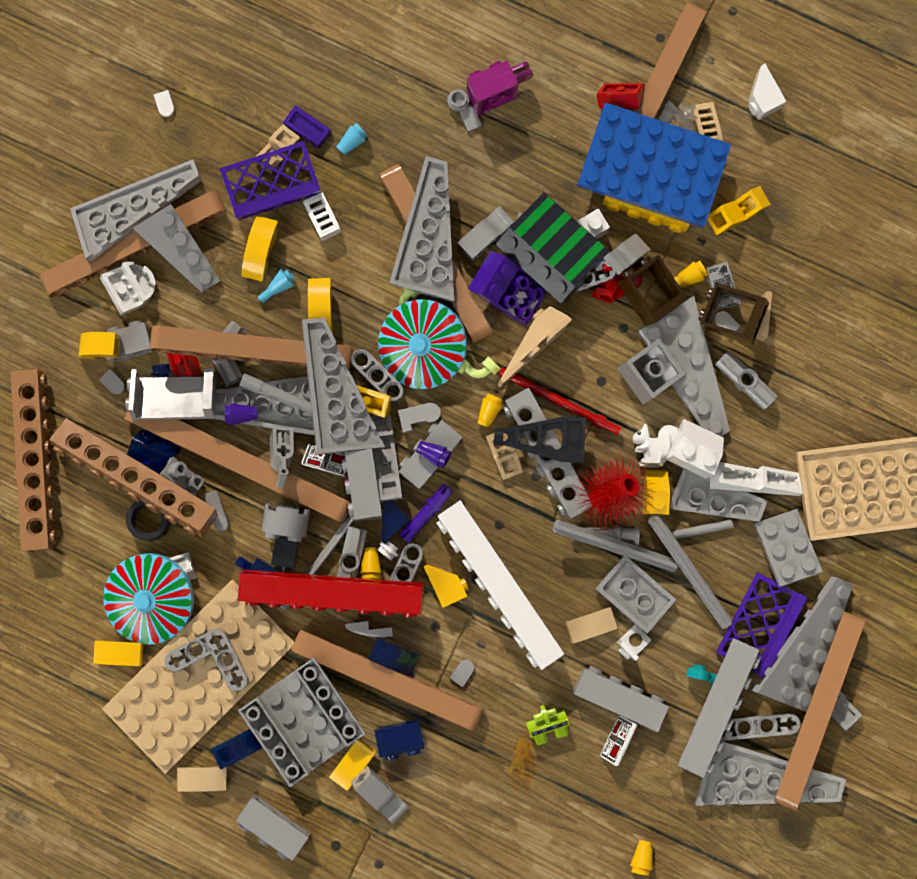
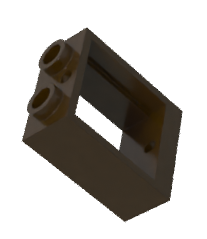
M659 255L650 258V256L643 258L638 262V268L634 269L632 267L622 274L624 278L617 282L646 327L657 323L688 300ZM646 269L650 270L668 298L666 302L654 311L650 309L632 281Z
M715 282L714 288H710L708 291L707 306L701 310L699 315L701 327L754 345L769 306L767 298ZM722 294L754 304L744 334L711 323Z

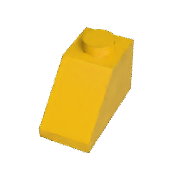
M645 470L644 484L646 485L644 486L647 487L644 488L649 489L644 490L647 492H644L646 493L644 495L646 501L643 500V514L669 515L670 486L668 471Z
M430 565L424 566L442 608L467 597L466 591H469V588L464 578L459 579L458 575Z

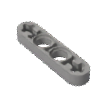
M792 713L732 717L735 735H732L730 730L729 732L724 731L721 740L794 734L800 728V720ZM788 717L794 721V725H791L790 729H788L786 726H778L776 718H778L780 723L787 722ZM765 719H769L772 722V728L768 732H763L760 727L761 722ZM742 721H747L750 725V730L746 734H741L738 731V725Z

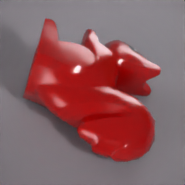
M604 264L605 268L596 271L597 279L600 280L598 275L603 273H607L609 276L610 271H612V267H607V265ZM625 271L619 275L616 274L615 277L608 281L600 283V287L595 288L592 297L608 304L614 303L615 300L623 297L624 293L617 282L624 278L622 274ZM641 274L632 280L637 288L640 287L643 281Z

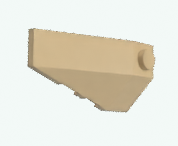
M551 306L545 311L541 308L534 314L533 323L498 383L500 388L565 331L572 321L568 315Z

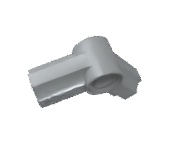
M231 321L223 331L224 333L243 335L248 333L234 321ZM211 358L227 387L242 379L243 374L235 360Z

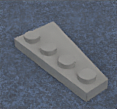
M682 468L670 499L669 509L760 522L768 501L745 491L710 489V477L704 478Z

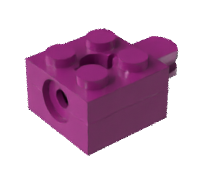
M508 60L502 63L497 61L491 64L488 69L482 72L477 70L469 75L466 93L477 116L517 99L518 85L531 79L534 75L532 70L529 69L528 62H523L511 68Z

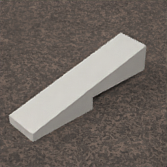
M719 462L715 474L710 477V489L794 496L803 494L799 473L766 466L755 469Z

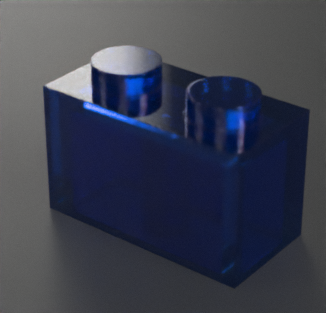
M420 719L377 727L374 730L379 758L385 757V760L399 758L398 754L407 752L408 756L420 754L421 749H425Z

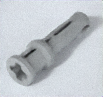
M616 525L614 530L613 528L606 529L601 527V531L599 527H582L639 546V526L623 528Z

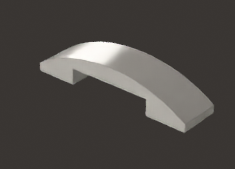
M389 414L385 418L380 416L370 417L385 448L373 449L379 500L383 502L402 499L391 416Z

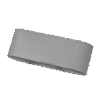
M362 349L355 351L351 358L354 368L380 393L388 395L389 388L397 387L400 393L397 397H391V403L400 402L404 395L401 384L369 352ZM366 356L368 363L364 366H359L356 364L357 358ZM374 372H382L384 378L380 382L373 381L372 375Z
M408 544L403 549L390 580L401 581L397 577V572L401 568H406L410 572V577L406 581L412 582L423 558V550L419 545ZM411 547L419 550L418 559L413 561L407 557V551Z

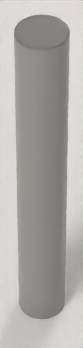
M729 519L671 531V533L677 540L733 528V522Z

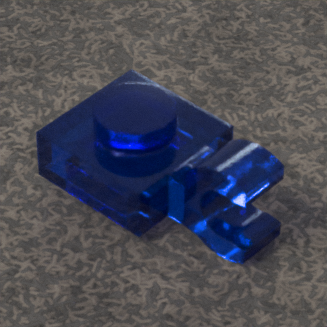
M241 556L235 562V565L244 570L276 572V568L256 558L254 564Z

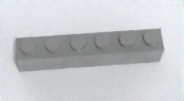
M734 638L732 639L678 766L703 778L705 774H711L715 764L712 761L715 752L720 753L724 741L721 740L723 732H729L734 721L730 718L733 709L738 711L743 698L739 697L742 689L747 690L752 677L748 676L751 668L756 669L761 659V656L757 655L758 649Z

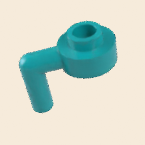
M693 664L692 668L688 667L686 676L712 682V687L717 674L707 672V667Z

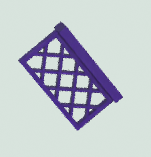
M304 141L220 168L234 209L233 211L238 221L321 193ZM302 148L304 156L300 163L289 158L292 150ZM274 156L284 159L279 170L268 165ZM305 160L307 162L308 167L303 165ZM287 161L298 166L294 177L282 172ZM253 163L263 166L258 177L247 172ZM266 168L277 173L273 184L261 179ZM301 168L310 172L311 181L303 183L296 179ZM237 170L242 175L238 183L235 184L228 180L226 172ZM245 175L256 180L252 191L240 186ZM280 175L292 180L287 189L282 190L275 186ZM259 182L271 187L266 196L261 197L254 193ZM238 189L250 194L247 201L237 205L235 200Z
M756 573L732 620V625L728 627L716 653L725 657L726 652L722 651L726 642L731 641L733 638L738 640V638L751 635L755 648L758 650L761 648L765 649L761 655L758 652L757 655L761 656L757 668H751L750 671L765 678V671L768 667L772 668L777 654L781 650L807 597L785 586L779 588L777 582ZM759 579L768 584L770 593L757 595L755 586ZM772 586L779 590L773 591ZM752 591H753L755 597L749 599V597H750V595H751V593H752ZM783 591L791 595L788 604L778 607L774 594ZM772 595L776 608L763 611L759 598ZM756 600L760 612L747 616L745 610L746 603ZM785 608V610H784V612H783V614H782V616H781V613H780V610H779V609ZM777 610L779 616L778 623L768 627L764 614ZM743 611L745 617L739 618ZM761 615L765 628L752 631L748 618ZM746 619L750 632L737 636L734 628L736 622ZM775 628L771 635L769 629ZM766 630L769 641L766 645L758 647L754 634ZM733 631L734 637L729 638L731 632Z

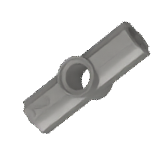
M729 350L714 364L734 382L738 390L743 391L762 410H765L776 399L777 395L758 378L757 373L747 368ZM742 375H747L750 378L751 383L749 386L742 383Z
M348 526L342 556L339 561L338 577L357 578L368 530ZM348 555L356 558V565L353 568L345 565V558Z

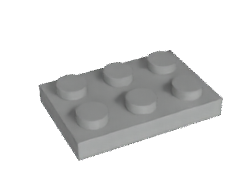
M797 509L754 524L779 588L823 572Z
M622 556L595 588L646 634L677 600L626 556Z

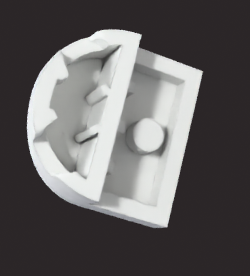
M131 261L124 262L121 267L100 276L103 285L121 316L145 306L154 292L155 278L152 272L146 266L142 267Z

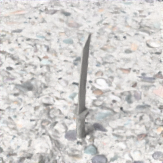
M347 516L344 523H342L305 574L314 575L346 533L348 526L353 523L354 516ZM281 604V608L285 611L290 606Z

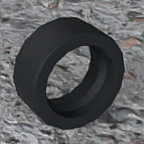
M141 500L134 502L126 513V525L130 533L140 540L154 541L164 536L171 526V523L165 519V515L161 513L162 522L156 531L151 533L143 532L137 527L136 515L140 509L146 507V503Z

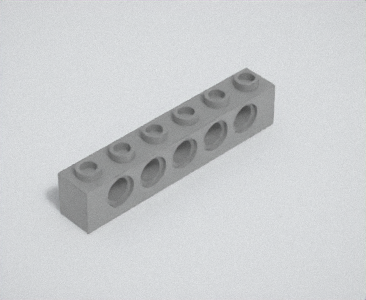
M529 388L504 402L506 405L503 407L508 419L513 418L517 426L546 420ZM523 410L529 411L531 420L527 422L522 421L519 418V413ZM552 430L543 433L542 443L545 447L555 450L561 448ZM531 431L520 433L519 438H524L527 445L535 446L537 444V441H533L530 438ZM527 452L529 457H534L538 463L535 468L540 477H545L549 485L546 488L552 498L556 496L560 504L557 505V508L563 518L567 516L569 520L586 511L587 507L589 508L591 505L590 501L587 500L588 502H585V499L589 498L584 496L588 494L584 492L585 488L581 485L582 483L578 482V476L571 463L555 460L545 461L541 456ZM553 469L562 470L564 474L562 480L556 481L553 479ZM565 488H570L574 491V498L570 501L564 499L562 495Z

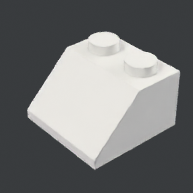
M683 419L666 460L701 477H711L715 474L723 455L724 438Z

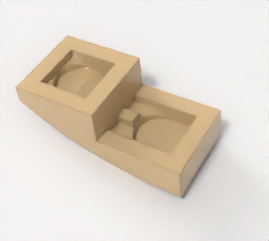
M282 124L269 138V143L257 156L298 143L300 137ZM274 156L268 165L277 169L284 159ZM266 168V171L271 175L274 173V171Z
M494 433L485 436L502 480L523 473L514 448L494 446ZM503 433V441H506L508 436L506 433Z
M611 607L565 622L571 644L618 629Z
M225 766L177 767V791L226 790Z

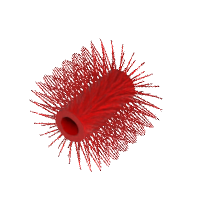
M623 458L622 468L618 465L617 459L616 467L609 459L610 468L604 463L605 471L599 465V474L593 469L594 477L587 471L589 477H591L590 479H592L591 481H593L590 482L585 478L590 487L582 483L583 486H586L591 491L587 493L590 495H584L586 496L585 498H589L585 499V502L589 500L594 508L590 514L592 515L595 509H597L595 515H597L598 510L601 511L599 515L600 531L602 512L603 516L605 515L606 529V517L610 515L608 518H610L611 525L613 517L620 527L618 516L624 521L625 513L630 519L631 511L636 517L633 507L641 513L637 503L643 507L644 505L638 500L641 498L646 501V499L637 494L638 492H647H640L639 489L647 490L649 488H639V485L646 484L644 482H641L642 484L638 483L637 479H639V476L641 477V474L636 478L635 474L631 475L633 472L632 470L631 472L629 471L628 463L624 473Z

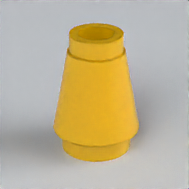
M700 260L696 263L693 261L674 279L682 289L683 287L685 288L704 281L708 273Z
M487 393L486 397H483L477 423L489 428L503 408L502 403L504 400Z
M364 548L360 575L365 579L380 580L382 572L377 548Z
M639 840L630 864L632 866L631 872L646 876L650 875V870L653 871V843Z

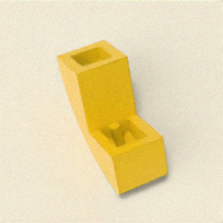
M759 186L749 190L737 200L721 205L708 215L707 220L715 234L719 235L745 222L771 204Z
M256 216L244 253L242 277L263 282L268 271L269 253L277 238L278 221Z
M308 279V319L325 318L333 334L331 279Z
M113 332L82 333L80 335L78 357L80 359L97 360L98 357L119 359L121 336Z

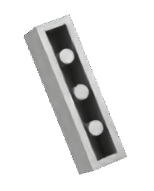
M592 666L589 669L582 668L572 691L573 694L654 731H659L669 706L663 704L665 699L652 694L651 698L643 695L644 690L632 684L630 688L623 686V680L612 675L609 679L601 676L602 671Z

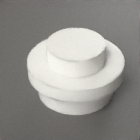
M382 541L379 543L381 546L378 548V551L391 561L394 557L397 558L399 556L396 553L398 548L389 541L385 544Z

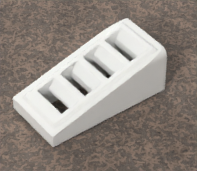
M323 192L303 201L321 241L341 233V229ZM320 200H321L322 203H323V204L318 205V206H316V207H314V208H312V209H311L310 206H309V205H311V204H313V203H315V202H317V201H320ZM323 208L326 209V211L316 216H314L313 214L314 212L319 211ZM327 215H329L330 217L320 223L317 222L318 219H321ZM332 222V226L321 230L320 227Z

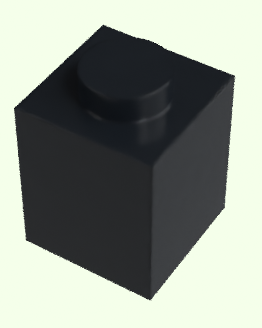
M281 538L275 539L271 565H276V570L289 572L290 568H296L300 542Z

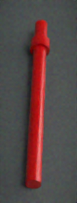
M502 367L499 376H503L505 368ZM517 374L509 380L525 389L529 388L531 392L580 417H586V420L592 422L593 426L599 429L604 428L615 435H618L621 427L606 420L607 417L601 414L596 415Z

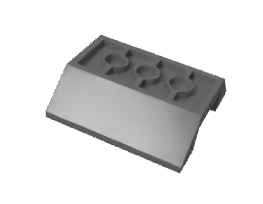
M314 657L238 710L289 787L307 776L313 769L344 747H348L366 734Z

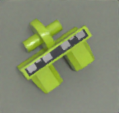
M541 705V713L533 715L534 720L526 722L530 737L535 740L537 745L546 743L548 741L546 733L555 731L557 738L569 735L568 726L570 723L565 710L556 712L555 708L546 711L545 706Z

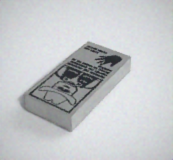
M728 262L706 268L711 288H714L716 282L736 289ZM722 294L717 309L719 311L740 304V300Z

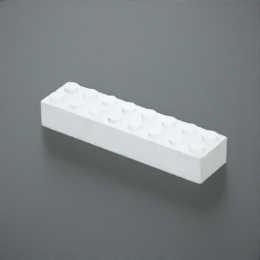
M457 502L439 514L437 525L443 534L449 533L452 538L449 543L455 552L461 551L465 559L462 562L469 572L474 570L478 576L474 580L482 591L486 589L491 595L487 599L495 610L498 608L501 610L503 615L500 618L508 629L512 627L516 632L513 637L521 649L526 647L529 653L526 654V657L534 668L538 666L542 670L563 656V651L462 502Z

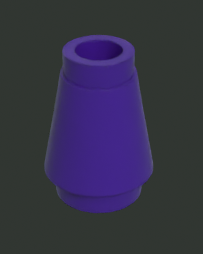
M234 403L224 405L225 423L235 425L257 420V406L252 407Z
M422 440L416 449V453L420 454L437 468L439 466L445 468L452 452L447 450L448 448Z

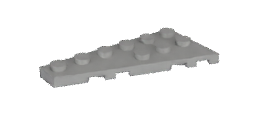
M426 156L389 284L454 302L448 166L446 161Z
M194 160L70 208L84 256L88 263L134 231L133 227L161 211L202 181Z
M693 296L657 323L645 326L637 333L646 346L660 338L685 373L683 377L672 384L673 388L698 426L723 436L730 431L704 331L700 325L696 301Z
M302 319L316 454L385 448L352 375H350L346 362L336 345V340L326 319Z
M308 376L264 382L311 402ZM241 386L216 390L214 420L225 421L224 405H230V403L252 407L257 406V420L240 424L273 429V426L293 428L294 433L314 436L313 419L309 413Z
M831 576L817 596L816 605L812 610L806 612L804 615L806 619L802 625L795 628L778 652L777 661L772 668H767L764 673L765 678L760 685L756 684L752 691L807 712L853 584Z
M724 741L720 753L715 752L712 761L715 764L711 774H705L704 778H701L694 803L695 806L713 804H776L774 800L788 761ZM812 769L800 802H840L846 779Z

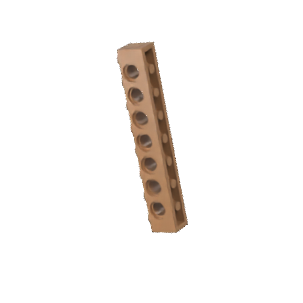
M38 369L10 371L21 551L55 549L54 544L57 543V533L53 530V521L56 520V512L52 508L54 487L51 486L50 477L53 476V467L49 463V454L52 452L51 442L48 441L47 433L50 432V421L46 417L49 401L45 397V388L48 385L47 376ZM34 388V396L31 399H28V390ZM32 410H35V419L33 421H29L28 414ZM36 432L37 440L31 444L29 440L30 435ZM37 454L39 457V461L35 466H33L31 464V458L33 455ZM38 476L40 479V485L37 488H34L32 486V481L35 477ZM40 499L42 506L36 511L33 504L35 500ZM40 521L43 524V529L40 533H37L35 525Z
M67 418L49 439L54 446L53 450L62 457L65 455L71 457V461L78 467L83 468L85 466L89 468V472L98 479L102 477L107 479L110 486L116 490H125L128 492L127 495L136 502L139 500L146 503L145 506L152 512L157 513L159 511L163 513L166 520L174 525L177 523L184 526L183 529L192 536L197 534L203 538L218 517L216 508ZM76 443H82L79 448H72ZM100 454L98 459L90 460L93 455ZM113 465H119L117 470L109 471ZM132 476L138 477L135 482H127ZM149 488H157L154 493L146 494ZM168 499H175L172 505H164ZM188 510L194 511V514L190 517L183 516Z

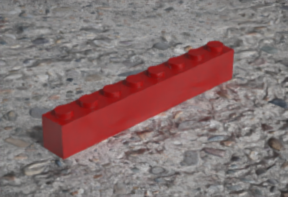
M244 570L239 574L238 601L245 602V605L255 606L259 605V603H268L267 606L281 607V604L290 605V608L293 609L311 606L313 610L323 611L326 608H335L337 612H348L349 609L358 610V613L361 614L379 611L381 615L391 616L394 613H403L405 617H417V614H421L423 611L424 583L254 570Z

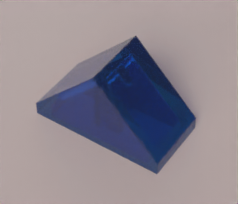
M392 500L383 501L382 542L390 540L410 521Z

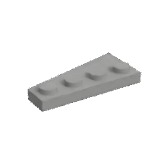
M172 204L133 227L139 235L201 292L220 281V278Z

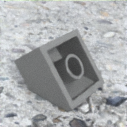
M660 338L617 368L642 404L656 397L685 375Z

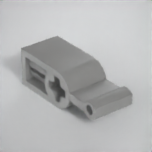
M499 206L486 219L482 220L458 242L457 247L473 263L498 240L514 221Z
M634 234L615 250L609 252L603 259L619 275L638 263L651 249L637 234Z
M273 426L270 437V465L273 470L278 472L277 488H284L294 453L293 428Z
M368 765L351 781L355 791L378 812H381L392 824L409 809L408 804Z

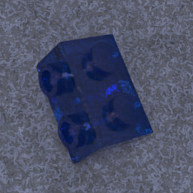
M141 429L132 437L127 455L160 475L166 467L168 460L171 457L175 458L181 448L169 440L156 436L153 432Z

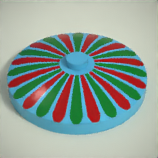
M412 300L398 306L387 316L379 333L378 349L385 369L398 382L411 388L430 389L448 382L460 370L467 353V336L461 320L444 304L433 300Z
M144 553L124 560L111 572L104 589V608L109 621L122 636L136 643L158 644L171 639L186 626L194 608L193 587L186 572L175 561L159 554Z

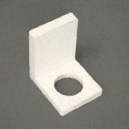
M635 624L616 643L620 646L618 651L627 660L631 657L636 661L639 658L637 654L651 639ZM634 633H638L642 637L641 644L636 647L632 646L629 642V637Z

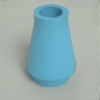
M355 123L353 126L350 125L336 147L346 156L350 151L366 142L365 139L369 135Z

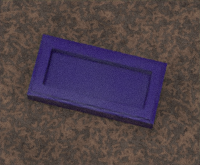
M296 105L283 121V125L317 149L322 146L331 133V129Z

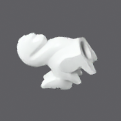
M644 424L643 428L633 435L632 441L637 445H641L636 447L635 452L643 453L644 458L641 459V467L658 468L663 466L667 461L666 457L677 434V427L665 425L659 430L657 438H650L648 425Z

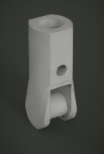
M215 490L204 494L206 503L216 508L218 517L213 522L215 528L221 532L226 531L229 527V522L218 491Z

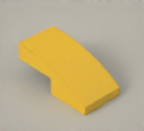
M95 641L93 664L142 666L143 643Z
M359 738L354 742L329 778L348 791L352 785L351 781L366 767L376 753V750Z

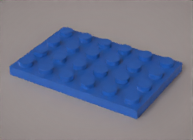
M605 102L577 187L704 228L732 144Z

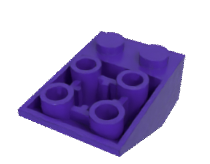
M490 251L468 287V290L525 327H527L548 292L509 258Z

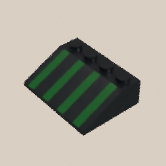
M545 192L507 229L495 244L560 303L568 302L604 260L603 258L610 252L604 244Z

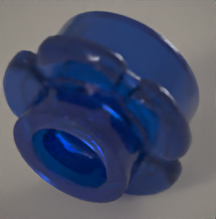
M170 364L152 366L153 373L150 374L152 376L155 375L156 378L169 377V373H172L173 370H170Z

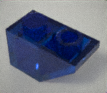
M249 728L211 748V751L221 770L263 747Z

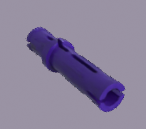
M442 484L431 499L428 497L424 507L399 535L408 543H411L437 511L440 512L442 510L440 507L454 492L445 484Z

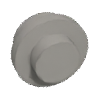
M460 89L453 90L448 95V106L457 112L465 110L469 105L468 94Z

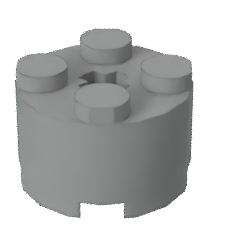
M265 503L261 531L265 532V537L278 539L279 535L288 536L289 541L301 542L302 537L307 536L310 509H304V512H299V507L277 504L276 508H271L270 503Z

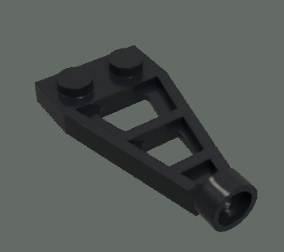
M558 417L505 429L495 428L494 446H507L558 462L584 463L586 417ZM559 429L562 432V446L560 449L555 450L543 445L542 435L545 431ZM536 431L537 444L535 446L521 444L519 441L520 433ZM503 433H506L508 436L506 441H503Z

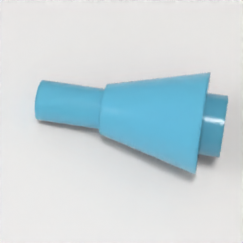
M280 269L268 286V289L260 294L258 299L264 304L273 295L294 287L293 281L296 280L289 270L283 271Z

